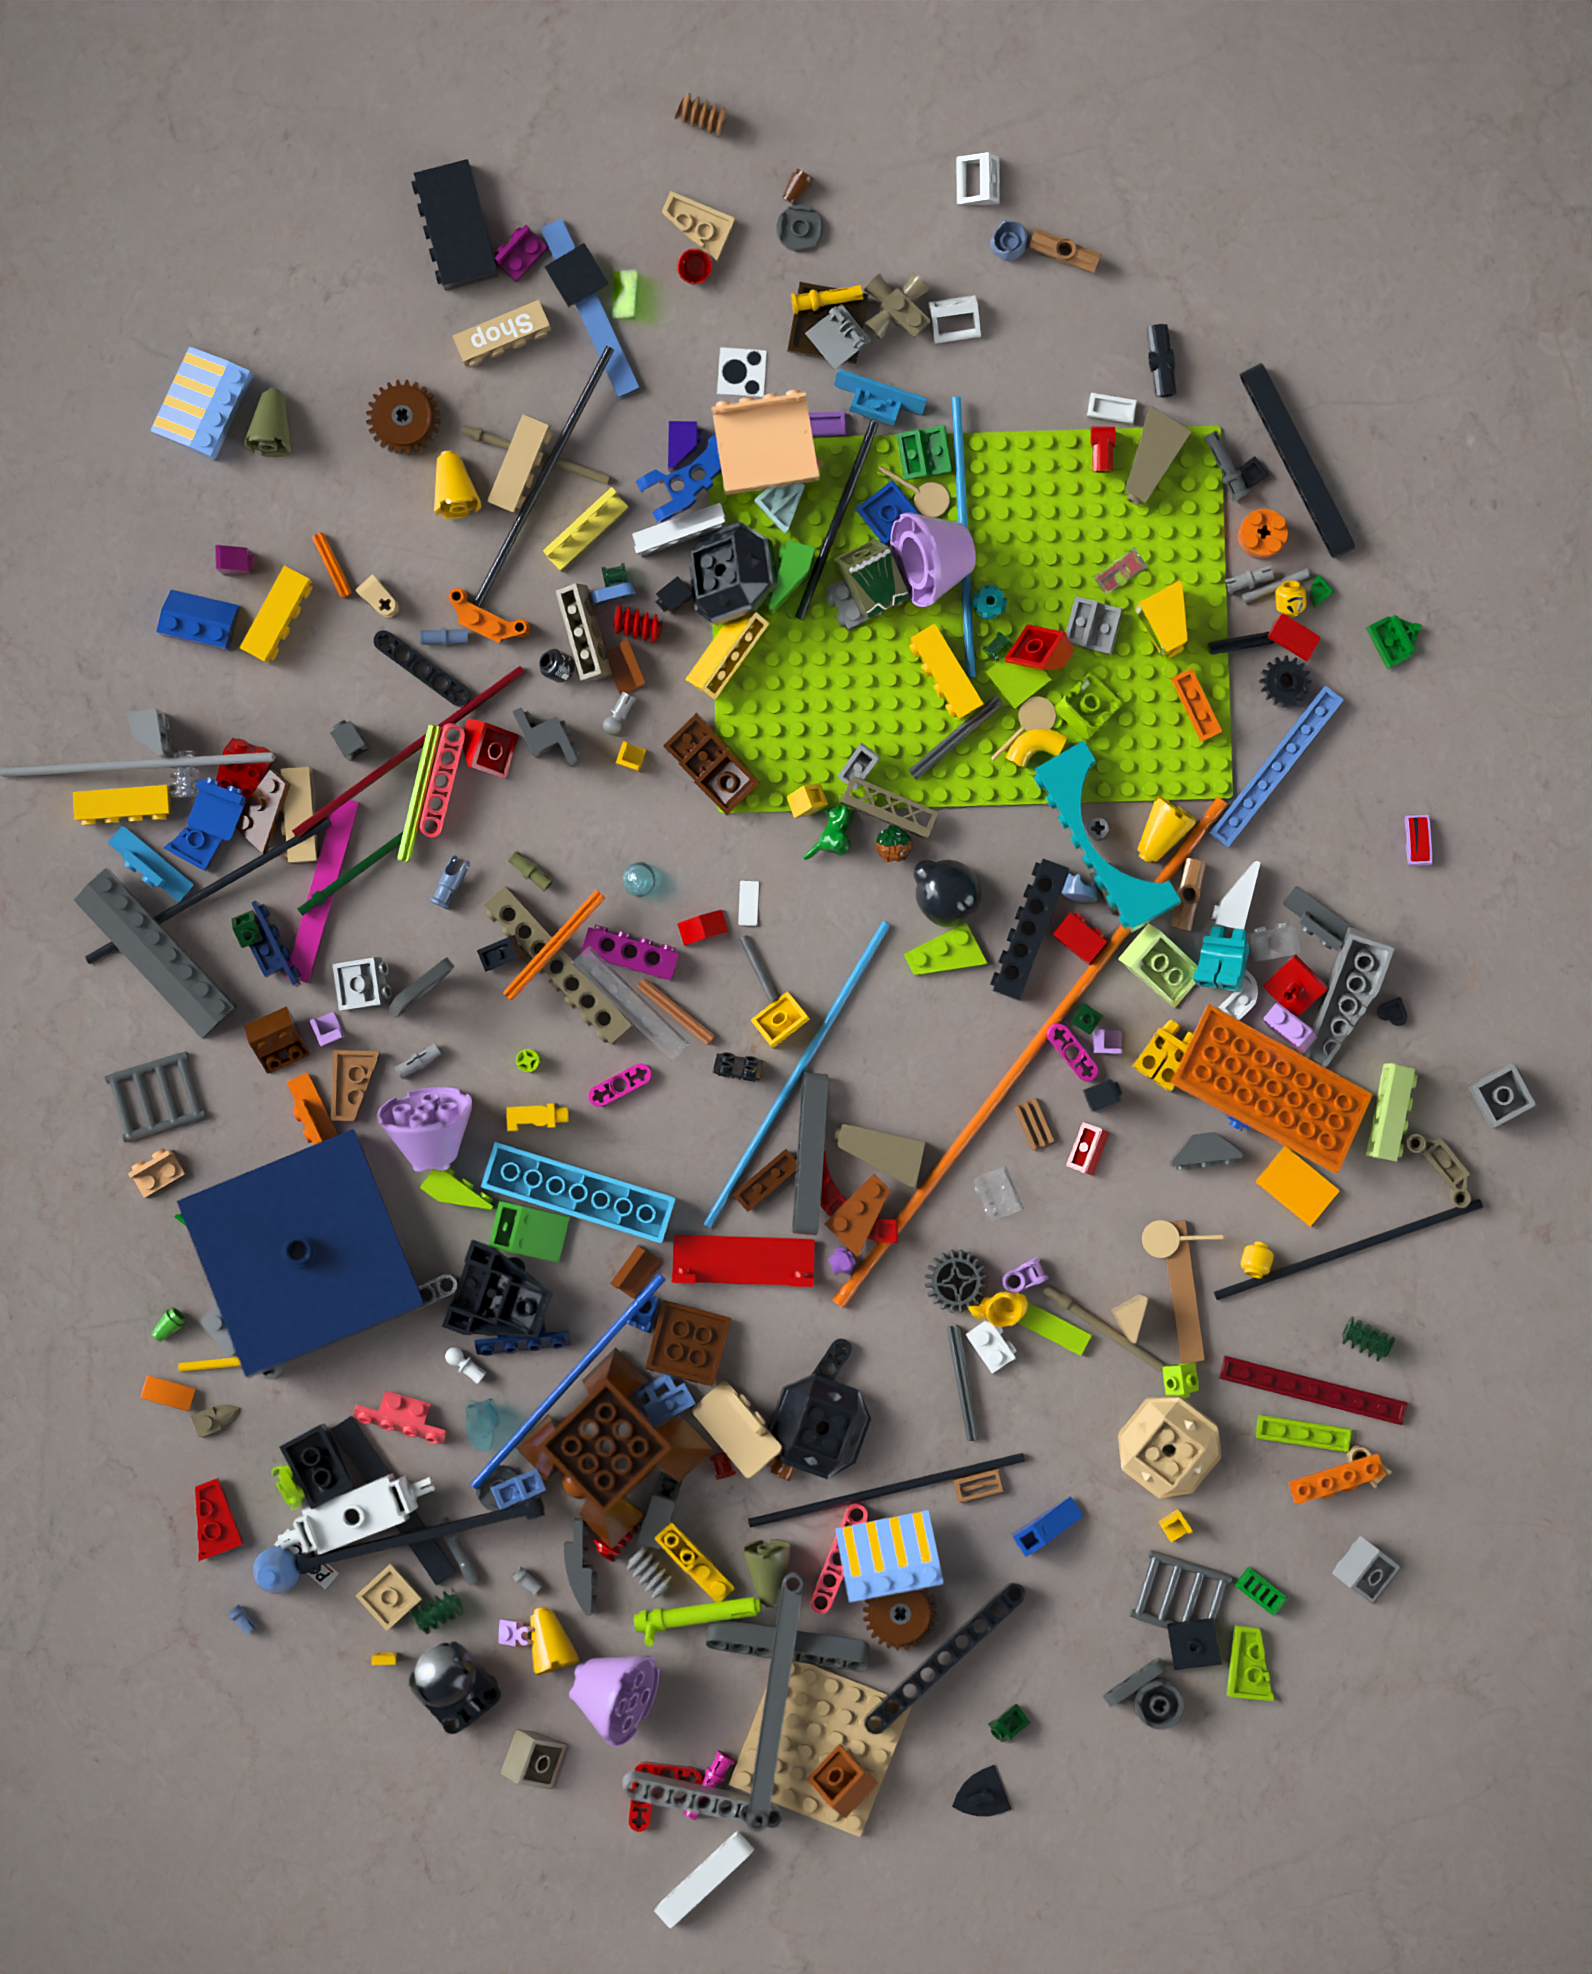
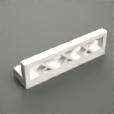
M721 503L633 533L636 553L642 557L728 526Z

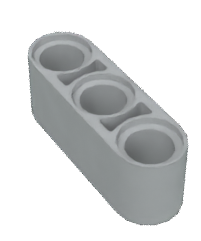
M445 1274L418 1286L420 1293L423 1288H428L432 1292L431 1300L424 1301L425 1305L428 1306L454 1294L459 1280L453 1274ZM450 1278L453 1281L454 1287L451 1291H446L442 1288L443 1279Z

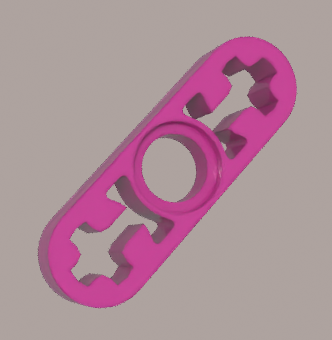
M1060 1023L1052 1024L1047 1030L1048 1040L1079 1079L1085 1082L1094 1080L1098 1074L1097 1065L1065 1025ZM1054 1030H1063V1032L1061 1033L1062 1037L1066 1041H1068L1070 1038L1071 1041L1066 1042L1063 1045V1042L1060 1039L1053 1038L1056 1035ZM1070 1046L1078 1048V1055L1074 1059H1069L1066 1055V1051ZM1081 1061L1085 1066H1091L1089 1070L1091 1074L1089 1076L1086 1074L1082 1075L1083 1068L1079 1064H1076V1066L1074 1064Z
M636 1064L594 1086L588 1094L590 1103L601 1107L635 1090L651 1079V1070L645 1064ZM640 1067L641 1070L646 1069L645 1080L642 1081L640 1078L633 1080L636 1085L631 1087L630 1080L625 1074L630 1072V1077L637 1073V1068ZM618 1078L624 1079L627 1083V1087L623 1092H617L613 1088V1083ZM609 1083V1088L615 1096L610 1098V1094H607L603 1097L604 1101L602 1103L599 1100L594 1101V1091L599 1090V1092L607 1090L604 1085Z

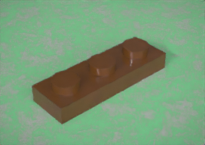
M787 1149L783 1150L732 1195L749 1212L796 1171V1159Z

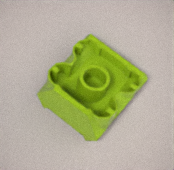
M1088 672L1055 706V711L1057 715H1060L1080 735V738L1089 739L1122 705V702L1091 672Z

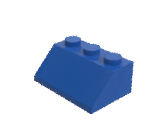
M171 589L161 609L156 632L162 636L229 651L240 606Z

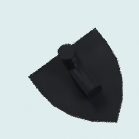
M995 1766L986 1767L969 1777L957 1792L952 1807L973 1816H992L1010 1810L1011 1806Z

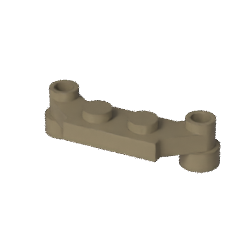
M1420 1134L1410 1135L1406 1139L1407 1149L1410 1152H1421L1450 1187V1200L1455 1207H1467L1471 1201V1196L1467 1191V1177L1470 1175L1467 1169L1441 1138L1432 1140L1424 1138ZM1413 1139L1417 1140L1416 1147H1412L1411 1141ZM1458 1194H1461L1462 1200L1460 1202L1456 1201V1196Z

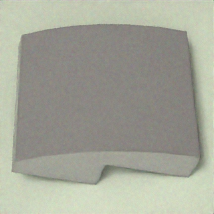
M1076 596L1066 629V635L1071 645L1112 655L1124 610Z

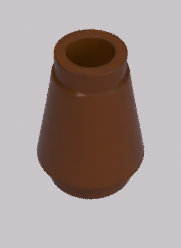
M797 168L795 173L792 172L782 198L794 205L810 188L813 178Z

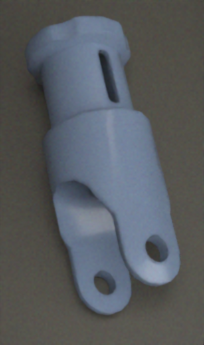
M456 855L451 857L438 882L439 887L436 893L429 899L430 902L446 910L449 908L448 903L453 893L459 889L470 867V862L465 861L460 871L453 875V869L458 860Z

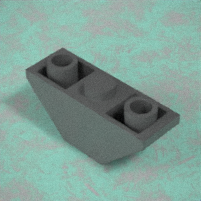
M1216 1132L1189 1135L1172 1157L1170 1166H1176V1170L1190 1169V1164L1199 1163L1200 1167L1214 1166L1213 1161L1223 1160V1164L1237 1163V1158H1243L1242 1152Z

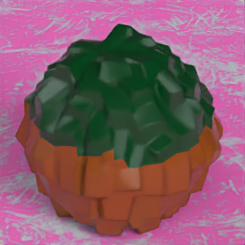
M889 825L887 829H883L875 842L876 851L885 862L894 860L901 862L906 860L913 845V841L906 831Z

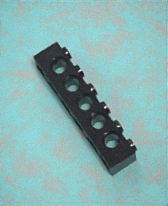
M1044 858L1040 863H1035L1031 874L1035 876L1032 885L1027 884L1023 897L1027 898L1024 907L1019 906L1015 919L1019 920L1016 929H1010L1006 940L1010 942L1008 950L1002 951L998 961L1002 966L999 973L994 972L990 985L994 986L993 992L1017 1001L1020 1000L1069 868ZM1041 879H1048L1051 882V889L1044 892L1039 888L1038 884ZM1032 901H1040L1042 903L1043 910L1041 913L1036 914L1031 911L1030 904ZM1029 922L1034 925L1035 932L1033 935L1028 936L1023 933L1022 926L1024 923ZM1018 944L1025 946L1027 950L1026 955L1022 958L1014 954V947ZM1009 966H1013L1018 970V977L1014 980L1006 977L1005 971Z

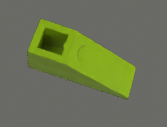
M450 1167L441 1171L434 1168L420 1186L422 1190L438 1202L484 1209H493L495 1207L491 1203L493 1199L484 1192L478 1194L472 1189L474 1185L465 1178L459 1180L453 1175L455 1171Z

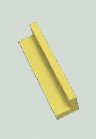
M611 487L543 550L545 556L561 572L627 511L629 507Z

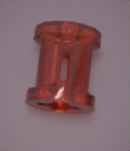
M725 1452L710 1456V1460L713 1461L717 1473L715 1476L716 1480L736 1474V1471L732 1470L730 1459Z

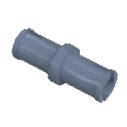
M441 628V630H420V644H442V647L447 646V644H468L467 629L446 630V628Z

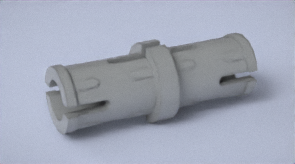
M1268 565L1251 572L1250 570L1244 571L1245 574L1225 579L1228 593L1231 594L1248 587L1252 589L1255 588L1254 585L1274 580L1271 566Z
M433 1043L418 1054L415 1052L410 1059L394 1068L400 1078L404 1080V1078L420 1069L422 1071L425 1069L424 1066L441 1057L442 1054L436 1044Z

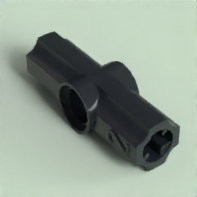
M1168 324L1148 326L1149 366L1151 373H1153L1156 397L1163 398L1176 395L1174 377L1175 358L1173 349L1170 347Z

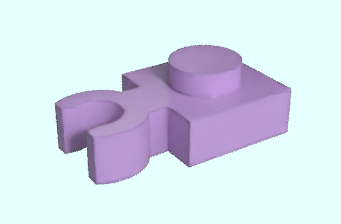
M501 1619L499 1624V1643L510 1646L533 1644L534 1641L529 1640L527 1634L534 1631L535 1628L532 1626L523 1627V1622Z

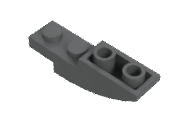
M574 1518L573 1541L564 1542L565 1567L571 1589L579 1606L586 1616H591L592 1609H597V1595H593V1586H597V1571H593V1565H584V1562H588V1548H584V1538H588V1524H584L582 1518Z

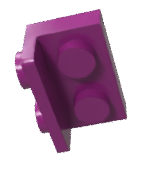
M527 225L523 228L518 227L511 235L512 240L507 245H501L495 253L496 264L516 282L548 249V246L530 231Z

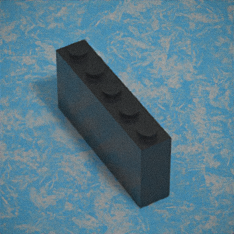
M468 159L415 172V180L411 181L414 194H419L421 203H418L417 206L420 217H425L427 225L423 226L426 240L431 239L433 248H429L432 262H437L439 269L435 271L438 285L442 284L444 290H449L499 277Z

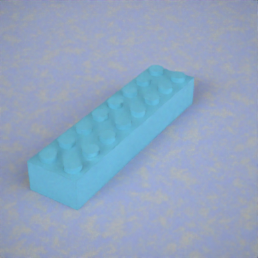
M500 1142L494 1143L481 1185L482 1188L658 1243L663 1242L676 1201V1197Z

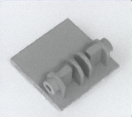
M842 304L838 307H833L829 311L830 314L805 333L834 370L871 341Z

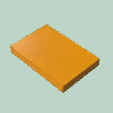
M1283 1146L1255 1181L1256 1184L1309 1227H1311L1340 1191L1286 1146Z

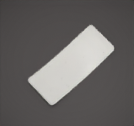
M740 881L739 925H757L758 881Z

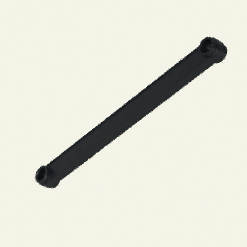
M541 1496L531 1497L523 1500L522 1505L343 1547L322 1554H314V1551L303 1552L295 1555V1561L299 1573L306 1574L318 1570L317 1566L523 1516H526L527 1520L545 1515V1507Z

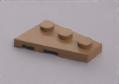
M333 1050L331 1120L356 1121L381 1051Z

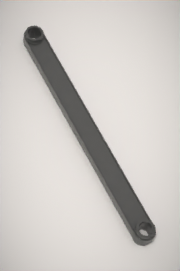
M796 1572L786 1574L782 1581L747 1813V1825L755 1832H760L767 1827L804 1587L802 1576ZM795 1577L800 1581V1585L796 1589H790L786 1584L787 1580ZM754 1815H760L764 1818V1822L756 1826L752 1824L751 1818Z

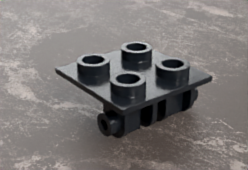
M729 1052L717 1053L713 1074L728 1078L732 1076L733 1079L738 1077L740 1080L744 1078L743 1080L759 1081L763 1060H758V1058L753 1056L738 1057Z

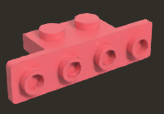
M385 1391L379 1411L360 1405L355 1406L354 1418L363 1424L371 1423L387 1431L395 1430L402 1432L408 1437L423 1438L431 1444H444L446 1438V1430L425 1424L431 1403Z

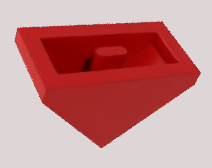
M722 909L677 923L684 946L729 932Z

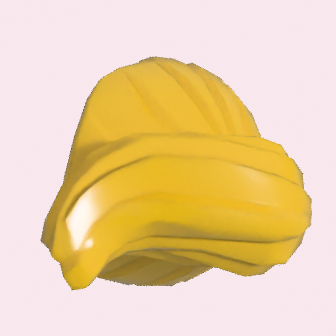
M1000 1292L993 1297L983 1298L978 1306H969L968 1309L971 1311L972 1316L980 1321L987 1319L993 1326L1005 1327L1015 1325L1026 1314L1028 1303L1026 1296L1023 1294Z

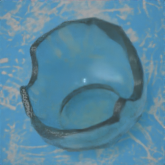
M644 861L628 866L622 876L624 888L630 895L636 897H645L654 893L661 882L660 873L653 864Z

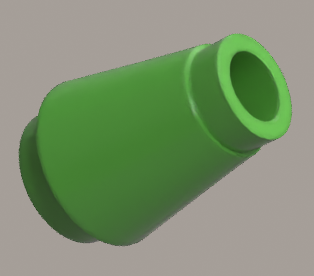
M174 1307L166 1310L151 1334L157 1341L162 1342L181 1329L186 1318L182 1312Z

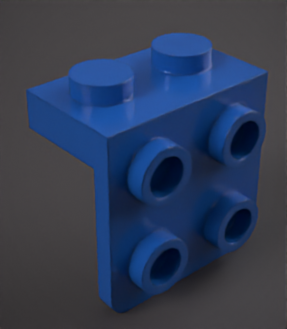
M208 777L205 781L199 779L195 787L199 789V792L187 820L188 826L226 841L231 840L247 798L241 795L242 790L232 786L224 789L219 787L220 782Z

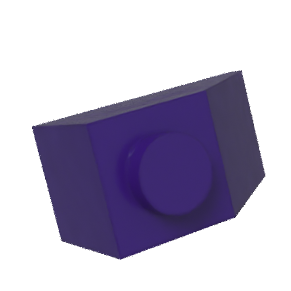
M669 421V472L677 469L697 449V442H702V428H697V421Z

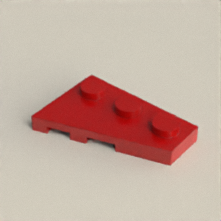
M219 1478L196 1486L199 1562L240 1546L244 1542Z

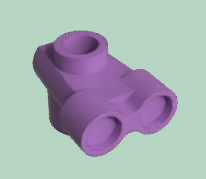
M844 1247L836 1248L834 1256L828 1258L835 1275L840 1273L850 1274L853 1271V1265L856 1264L851 1251L847 1252Z

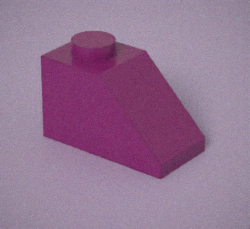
M215 545L216 569L222 575L251 574V568L255 567V558L248 548Z

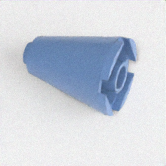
M280 1546L270 1547L262 1551L253 1565V1576L257 1585L262 1590L271 1594H282L292 1589L300 1577L295 1555L289 1549H282Z

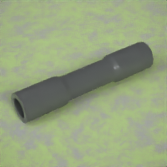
M445 1517L442 1520L435 1523V1525L447 1523L450 1521L448 1517ZM457 1533L442 1536L458 1562L459 1569L468 1585L470 1586L481 1580L474 1564L463 1549Z

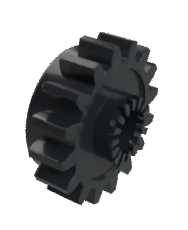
M1288 655L1284 656L1283 661L1276 657L1274 659L1275 664L1271 662L1266 664L1269 670L1263 669L1261 671V674L1265 677L1259 680V683L1264 684V688L1260 691L1268 694L1265 698L1266 700H1274V706L1279 702L1282 703L1283 708L1287 707L1288 702L1295 706L1296 698L1299 701H1303L1305 698L1302 693L1308 694L1310 692L1306 688V685L1312 683V680L1306 679L1310 671H1303L1305 663L1296 664V657L1292 661H1289ZM1281 676H1287L1290 679V687H1284L1280 684Z

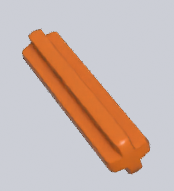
M321 532L314 535L312 539L340 597L346 598L352 594L351 588L325 534Z

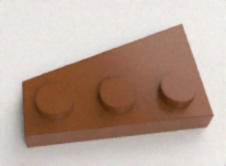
M873 1173L826 1221L825 1225L857 1257H859L891 1189Z

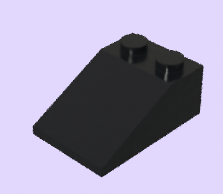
M325 1423L279 1446L311 1510L354 1488L337 1445Z

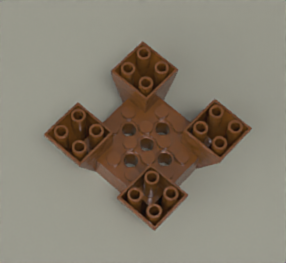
M616 1347L582 1380L589 1396L560 1425L548 1413L515 1447L535 1469L537 1468L546 1481L560 1469L587 1497L579 1516L611 1549L645 1517V1514L627 1496L657 1466L680 1482L713 1450L681 1415L657 1429L630 1399L648 1380ZM590 1423H593L596 1427V1432L593 1436H588L586 1433V1427ZM626 1423L629 1426V1433L627 1436L622 1437L619 1433V1428L622 1424ZM609 1440L612 1443V1450L606 1454L602 1450V1445L605 1441ZM592 1457L595 1460V1466L589 1471L585 1467V1461ZM623 1457L629 1462L628 1468L624 1471L620 1470L618 1466L619 1460Z

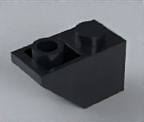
M1107 1079L1082 1090L1091 1112L1120 1102L1119 1096L1123 1095L1118 1082H1113L1112 1079Z

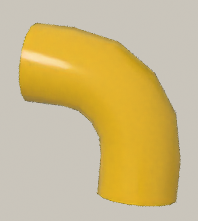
M1047 728L1029 730L1015 740L1005 759L1020 767L1027 768L1030 759L1037 752L1043 751L1055 757L1058 756L1068 736Z

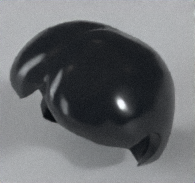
M949 859L937 862L922 860L915 866L913 876L917 883L916 901L922 913L931 922L941 927H954L961 924L969 914L977 910L981 900V886L976 874L968 866L959 861Z

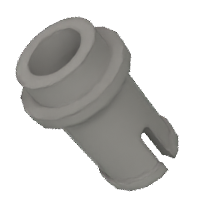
M520 1566L512 1575V1578L515 1579L514 1583L518 1582L533 1596L541 1588L542 1583L529 1574L527 1568Z

